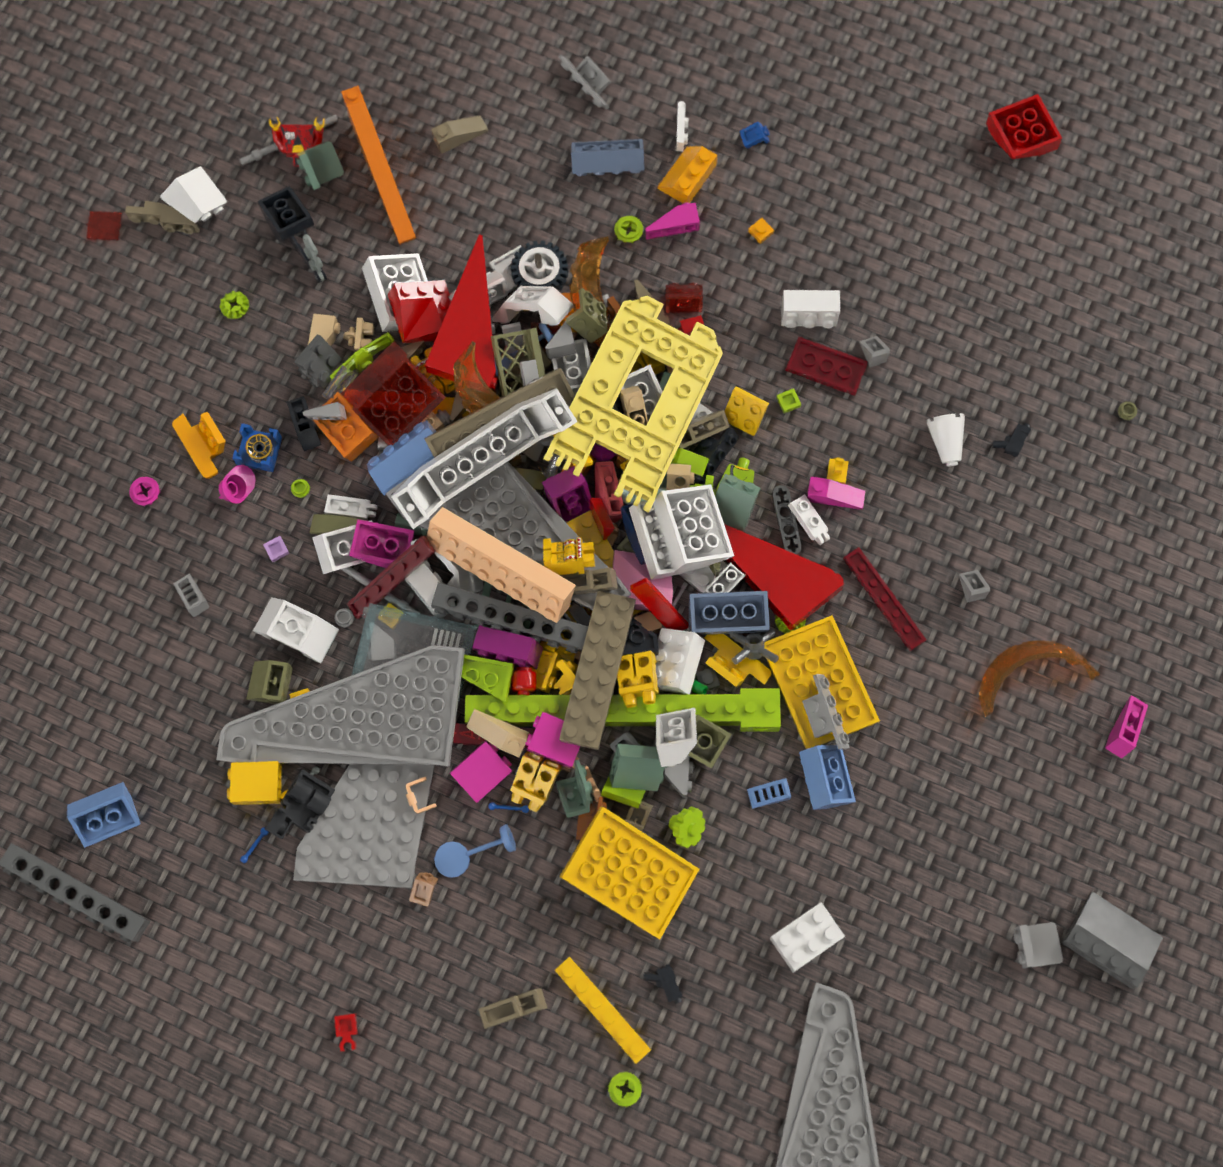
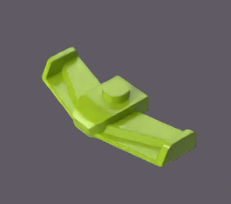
M387 332L357 350L330 375L334 386L338 389L340 387L339 383L355 369L359 373L363 370H368L372 363H374L373 355L390 345H396L392 336Z

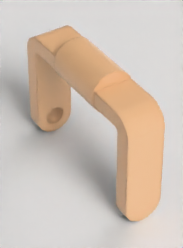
M585 766L587 773L586 781L591 782L592 795L595 801L598 802L599 797H602L601 792L592 778L589 767Z
M426 777L406 784L408 792L406 797L409 805L413 806L417 814L437 807L435 803L418 810L415 795L410 789L411 786L426 781Z

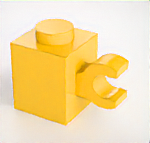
M838 457L829 459L826 479L845 484L849 461H844V459Z

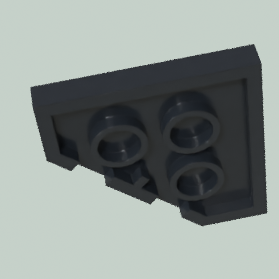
M632 617L622 656L630 654L634 656L635 653L652 651L655 656H658L657 634L645 629L640 622Z

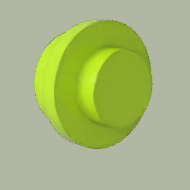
M298 479L291 485L292 494L298 498L307 496L310 491L308 482L303 479Z

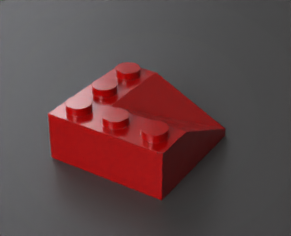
M1039 94L990 112L986 121V126L993 139L1012 159L1047 154L1057 150L1062 140V136Z
M445 280L395 283L387 295L402 342L435 341L451 303Z

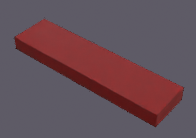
M647 577L630 585V591L666 629L683 631L689 628V623Z

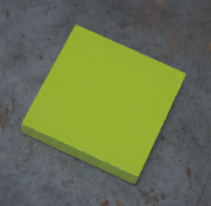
M608 777L601 796L639 809L646 790L612 788L610 778Z

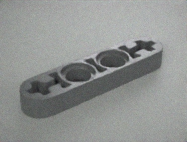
M779 485L774 488L772 499L783 549L792 552L788 548L790 547V540L793 539V546L797 548L792 553L799 555L801 541L795 515L788 506L792 502L790 492L786 486ZM778 491H781L782 494H785L783 497L784 503L780 504V496H776L778 495ZM782 508H787L790 511V515L783 517L779 511ZM791 526L794 529V533L787 535L784 533L783 528Z

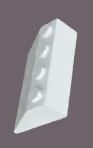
M419 254L369 256L362 270L382 332L398 331L387 294L395 283L427 281Z

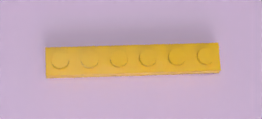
M571 957L567 958L555 969V972L636 1064L651 1051Z

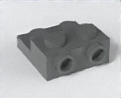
M317 334L294 363L299 367L298 371L310 379L308 382L315 388L319 386L324 389L331 380L330 375L333 373V369L342 358L322 336Z

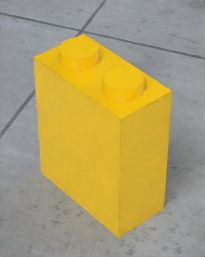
M278 761L231 763V768H228L227 773L228 780H230V788L227 789V799L233 805L279 804L281 802L279 797L281 795L282 783L281 763Z

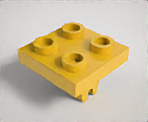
M735 387L724 412L729 424L755 436L769 403Z
M561 659L556 665L563 672V675L554 685V688H559V695H569L572 692L578 665L570 660Z

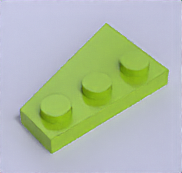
M464 655L461 677L507 703L515 664Z

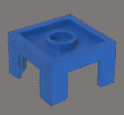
M241 423L239 431L242 436L239 452L234 450L232 457L236 465H245L252 469L274 472L282 440L279 431L276 429H269L270 433L255 431L251 425ZM256 434L267 436L274 448L273 456L267 457V461L262 460L260 463L252 461L246 451V442L251 436ZM260 445L257 451H262L263 447Z

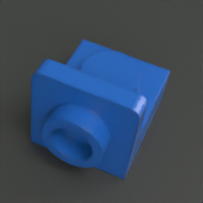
M759 121L740 130L744 146L747 149L761 141H764L766 144L770 142L768 128Z

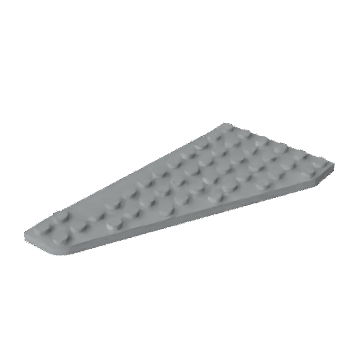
M508 461L443 503L428 520L419 525L428 530L431 519L443 507L544 566L543 539L551 538V543L565 542L568 539L576 540L579 537ZM411 476L406 478L404 481H402L386 493L390 501L393 503V505L396 507V509L399 511V513L405 520L406 518L404 517V515L392 499L391 495ZM594 553L595 567L584 569L594 571L609 567ZM617 576L618 589L603 591L625 597L631 596V593ZM597 592L573 595L571 601L593 611Z
M431 645L227 723L221 730L216 760L235 763L278 761L279 763L431 764L450 767L465 649Z
M349 764L334 788L335 791L331 796L327 809L319 816L316 824L312 823L313 830L305 834L297 847L293 880L413 888L416 859L426 811L417 814L413 806L409 805L406 794H408L406 784L426 777V781L411 786L410 789L415 795L418 810L427 807L435 765Z
M816 982L809 1002L776 1167H879L853 1003L846 993Z

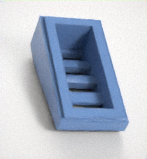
M786 778L747 789L752 809L791 799ZM778 786H782L784 795H780ZM774 787L775 798L772 797L770 788ZM766 789L768 800L764 799L762 790ZM758 791L761 802H757L754 792Z

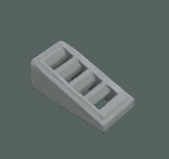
M338 402L303 412V416L311 420L347 419L345 407Z
M190 574L173 583L188 612L193 617L210 607ZM189 583L191 584V585L187 586L186 588H184L183 590L181 589V588L184 587L185 585H187V584H189Z

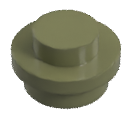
M1124 402L1119 406L1118 414L1124 420H1132L1137 415V407L1132 402Z

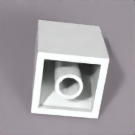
M201 166L177 177L160 196L163 201L194 223L200 220L204 222L212 214L218 215L224 210L223 206L227 203V200Z

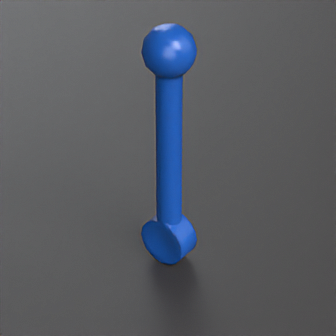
M493 802L488 805L490 810L507 809L518 810L523 813H528L530 810L528 805L518 807L496 805Z
M266 827L261 829V834L247 853L241 856L240 861L242 863L248 861L249 855L263 836L268 835L269 832L265 830Z

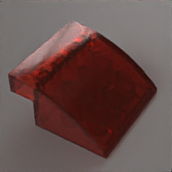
M396 341L385 349L341 393L354 407L352 410L388 446L395 444L403 434L410 433L418 423L427 417L446 398L427 374Z

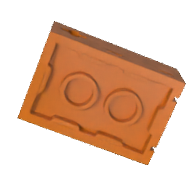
M337 392L333 396L334 398H330L324 405L335 402L342 404L345 407L347 419L313 421L343 457L352 462L379 436L347 398Z

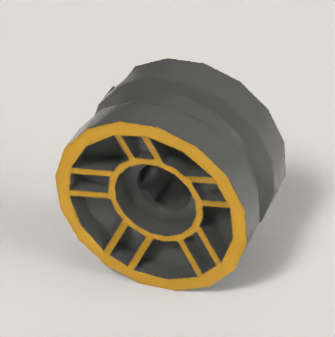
M263 434L253 435L246 442L247 454L256 463H260L262 460L267 461V457H272L274 454L271 440ZM261 445L263 447V450L257 451V449Z

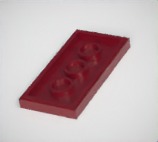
M798 337L785 371L855 396L868 361Z

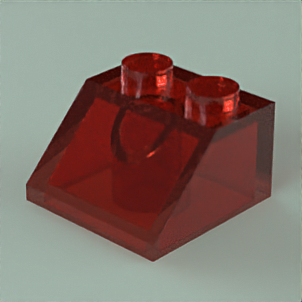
M671 283L665 285L666 313L702 312V284L689 283L688 285H680L678 283Z

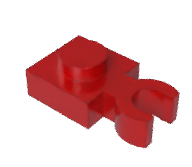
M356 1014L334 1016L336 1037H342L340 1050L342 1052L345 1051V1044L347 1042L351 1043L352 1050H356V1042L352 1039V1035H358Z

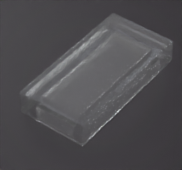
M342 365L322 396L329 400L334 398L333 396L337 392L344 395L357 374Z

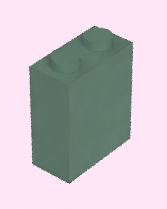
M725 474L715 496L723 523L744 532L761 488L753 483L742 481L733 475Z
M617 744L609 772L612 788L658 791L660 783H663L664 768H667V766L661 767L657 748Z

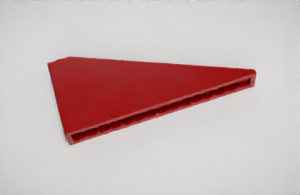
M479 234L428 356L425 368L427 373L490 394L492 388H496L498 378H496L495 358L491 341L492 327L483 235Z
M724 524L734 556L726 559L729 564L732 563L745 575L744 581L754 591H767L768 607L784 622L790 631L842 591L845 584L840 574L835 573L832 569Z

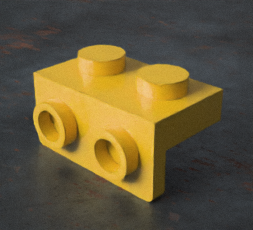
M542 651L537 670L532 669L537 674L536 690L550 693L551 688H554L556 684L555 676L557 671H560L556 664L562 659L558 652Z

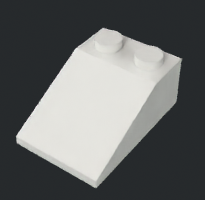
M356 525L312 537L323 574L365 562L349 556Z

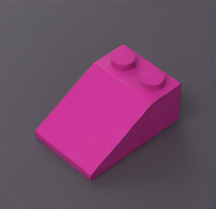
M357 519L349 556L387 568L411 546L410 543L414 540V530Z

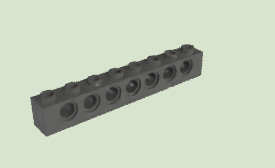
M439 582L431 604V608L438 614H453V617L458 620L470 619L473 624L479 626L487 624L492 629L501 631L504 629L510 631V633L534 638L537 642H540V640L548 642V646L554 648L562 646L566 648V651L576 654L578 651L582 652L588 626L565 619H560L558 623H555L537 611ZM454 598L459 603L457 606L451 607L447 603L448 600ZM469 604H474L477 606V611L471 613L467 611L466 607ZM490 609L494 610L496 616L488 618L485 612ZM512 615L515 621L508 624L505 622L504 617ZM531 621L534 627L526 629L523 626V622ZM549 626L553 632L546 635L542 632V628ZM565 631L569 632L571 634V639L563 640L561 638V633Z
M11 843L0 860V866L4 867L3 872L10 876L14 874L20 876L19 881L28 886L31 883L37 886L36 891L47 895V893L53 895L52 900L61 905L64 902L69 904L71 911L77 914L83 912L87 915L86 919L90 922L104 924V930L112 934L114 931L121 934L119 938L127 943L131 941L138 942L150 923L148 919L18 845ZM26 861L27 866L21 871L20 865ZM43 871V877L37 880L38 872ZM59 880L60 886L58 889L54 890L53 884L55 881ZM76 889V897L74 899H70L71 891ZM93 899V906L87 909L86 904L88 900ZM109 908L110 916L104 919L103 913ZM123 918H126L127 925L121 928L120 922Z

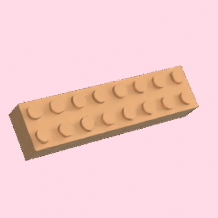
M443 507L431 519L427 539L435 551L447 560L456 563L464 570L473 573L479 579L488 582L496 589L505 592L513 599L522 602L530 609L539 612L555 623H558L568 610L575 584Z

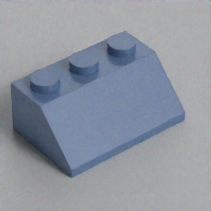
M817 745L799 752L813 810L828 809L856 802L843 750H839L837 745Z
M124 782L67 805V818L84 847L140 825L135 805Z

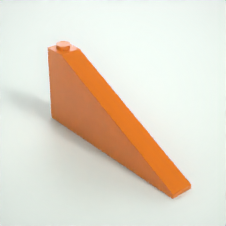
M359 86L341 91L352 128L399 244L416 239Z

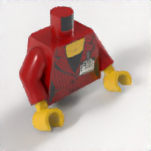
M278 117V122L272 124L271 118H269L274 143L280 152L285 153L286 157H293L294 167H299L297 153L322 143L323 127L325 125L324 118L323 123L318 124L316 117L314 125H280Z

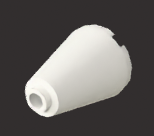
M960 413V417H955V414L933 417L934 421L932 422L930 419H927V426L942 463L946 464L947 467L958 465V462L962 459L964 414Z

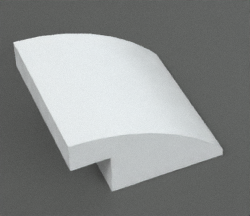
M711 485L662 491L656 496L649 513L643 510L647 501H642L638 506L632 505L629 508L651 580L700 569L734 556Z

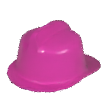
M245 465L234 467L219 484V498L234 504L244 501L255 487L256 479L253 471Z

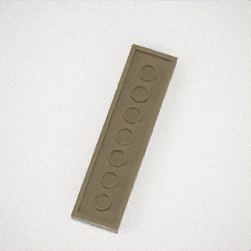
M559 367L425 437L424 440L435 458L516 404L557 388L569 407L575 395L562 369Z
M602 591L597 592L559 741L599 750L636 599Z

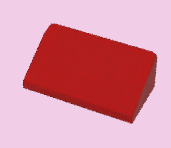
M591 498L590 511L602 539L606 540L615 527L602 499Z

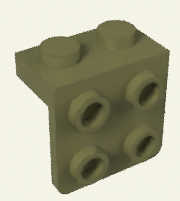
M581 288L579 290L580 309L568 316L566 323L588 342L593 343L608 332L606 306L601 301L596 300L591 292Z

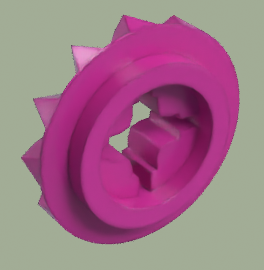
M150 477L136 479L129 490L131 499L137 505L139 504L144 507L148 504L152 505L158 499L160 493L158 483ZM142 486L149 490L148 497L141 494L143 493Z

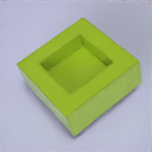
M794 388L776 396L784 414L801 407V402Z

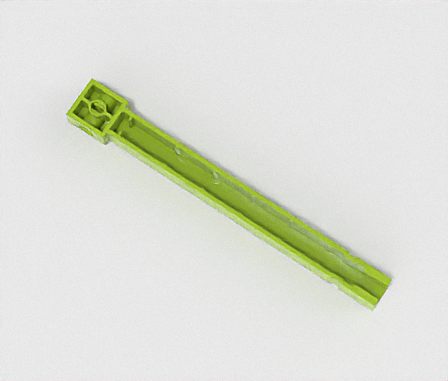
M740 688L739 694L656 695L655 703L648 705L643 703V697L641 696L636 697L637 706L632 708L625 706L621 695H612L605 726H656V715L695 708L696 715H700L717 726H740V732H779L781 728L780 688ZM465 695V724H468L474 709L515 727H533L537 715L541 717L542 712L564 720L571 695H509L507 703L493 695Z

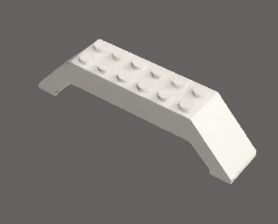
M557 388L523 401L421 466L391 497L414 529L428 520L443 503L539 440L558 432H563L575 424L577 420Z

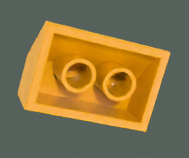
M687 146L657 189L681 203H690L717 166V154L703 146Z

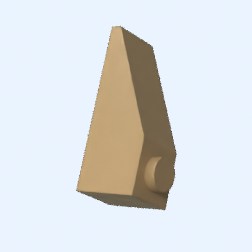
M313 314L308 344L318 334L331 346L336 340V334L340 333V323H338L336 316Z
M476 709L473 710L466 726L497 748L517 757H520L528 738L527 731Z

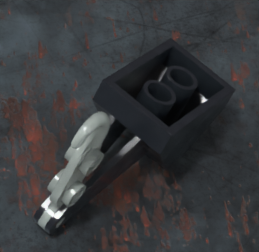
M288 186L257 201L272 233L279 243L289 239L312 271L317 282L320 283L326 280L327 277L322 269L323 264L320 258L317 257V254H319L318 250L306 231L315 224L312 216L292 188ZM301 233L305 244L303 249L294 237Z

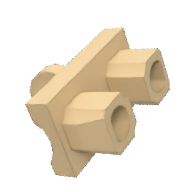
M357 318L356 332L354 327H350L349 332H345L343 338L348 340L349 346L354 344V350L357 351L372 342V339H364V335H374V324L364 322L363 318Z

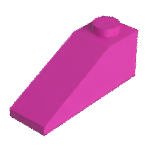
M683 203L645 228L646 240L698 231L700 221L696 203Z
M810 477L807 498L810 502L863 510L864 490L830 479Z
M1132 695L1129 697L1109 735L1105 747L1107 750L1123 758L1136 747L1148 708L1147 704Z

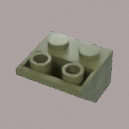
M272 660L254 662L246 699L271 704L286 701L293 670L291 665Z

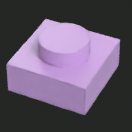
M281 536L263 544L272 562L290 554Z

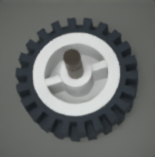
M541 240V244L533 241V245L530 246L528 242L526 243V248L521 246L519 253L516 251L514 254L515 258H512L511 273L517 288L520 286L554 287L559 291L563 289V284H566V278H568V264L563 251H559L557 245L553 247L551 242L546 245L543 240Z

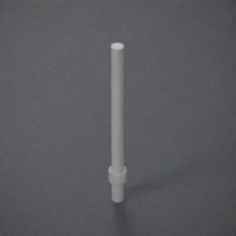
M336 114L325 119L323 128L338 122ZM273 143L260 150L256 149L251 152L252 154L239 159L242 166L254 160L257 162L263 159V156L278 150V147Z
M352 567L341 569L365 586L371 582L370 579ZM391 593L384 597L401 612L407 613L416 620L419 618L420 613L410 607L409 603L403 599L400 600Z

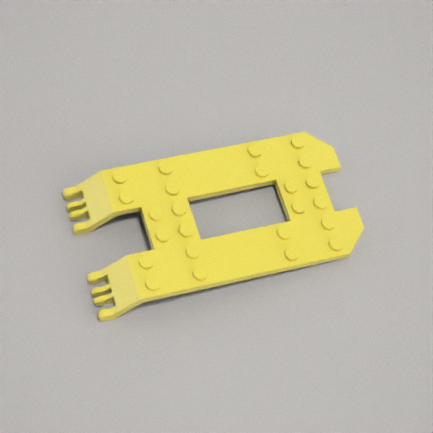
M644 296L634 301H623L569 407L577 422L563 432L556 433L543 459L549 462L553 453L560 456L555 463L556 466L559 467L564 458L567 461L563 469L568 470L570 462L577 465L573 474L579 477L595 443L617 453L629 461L614 495L619 498L623 493V489L629 491L625 500L630 503L635 494L636 498L633 505L638 506L642 498L647 501L643 510L649 513L658 489L723 352L721 347H718L714 330L696 322L689 336L658 320L657 317L664 304L649 296ZM640 352L673 368L646 426L612 409Z

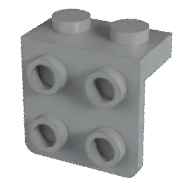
M1055 923L1015 927L1014 939L1016 944L1018 943V960L1022 964L1023 969L1059 964L1063 961Z

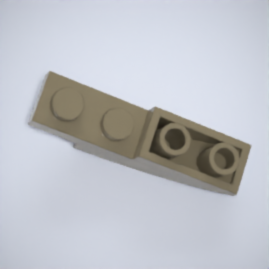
M145 201L144 207L126 206L125 213L132 222L160 223L167 232L181 231L192 234L199 233L200 231L196 223L171 206L151 201Z

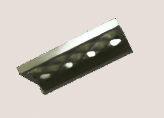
M536 328L491 336L502 397L512 393L518 383L523 386V381L520 380L522 377L521 372L518 377L510 372L514 364L520 368L517 359L521 353L526 356L527 361L536 360L539 378L545 375ZM517 335H522L523 344L521 347L513 342ZM502 338L508 342L504 351L499 348L497 339ZM510 346L518 350L514 358L507 354ZM504 356L512 361L508 369L502 366L501 361ZM508 375L515 380L511 388L505 382Z

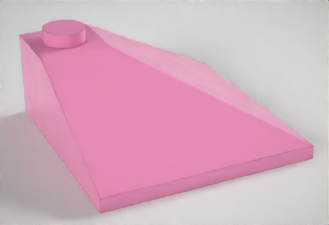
M614 550L613 569L616 570V576L631 593L629 598L636 599L634 609L649 611L630 591V585L646 577L672 604V576L651 580L647 565H641L635 553Z

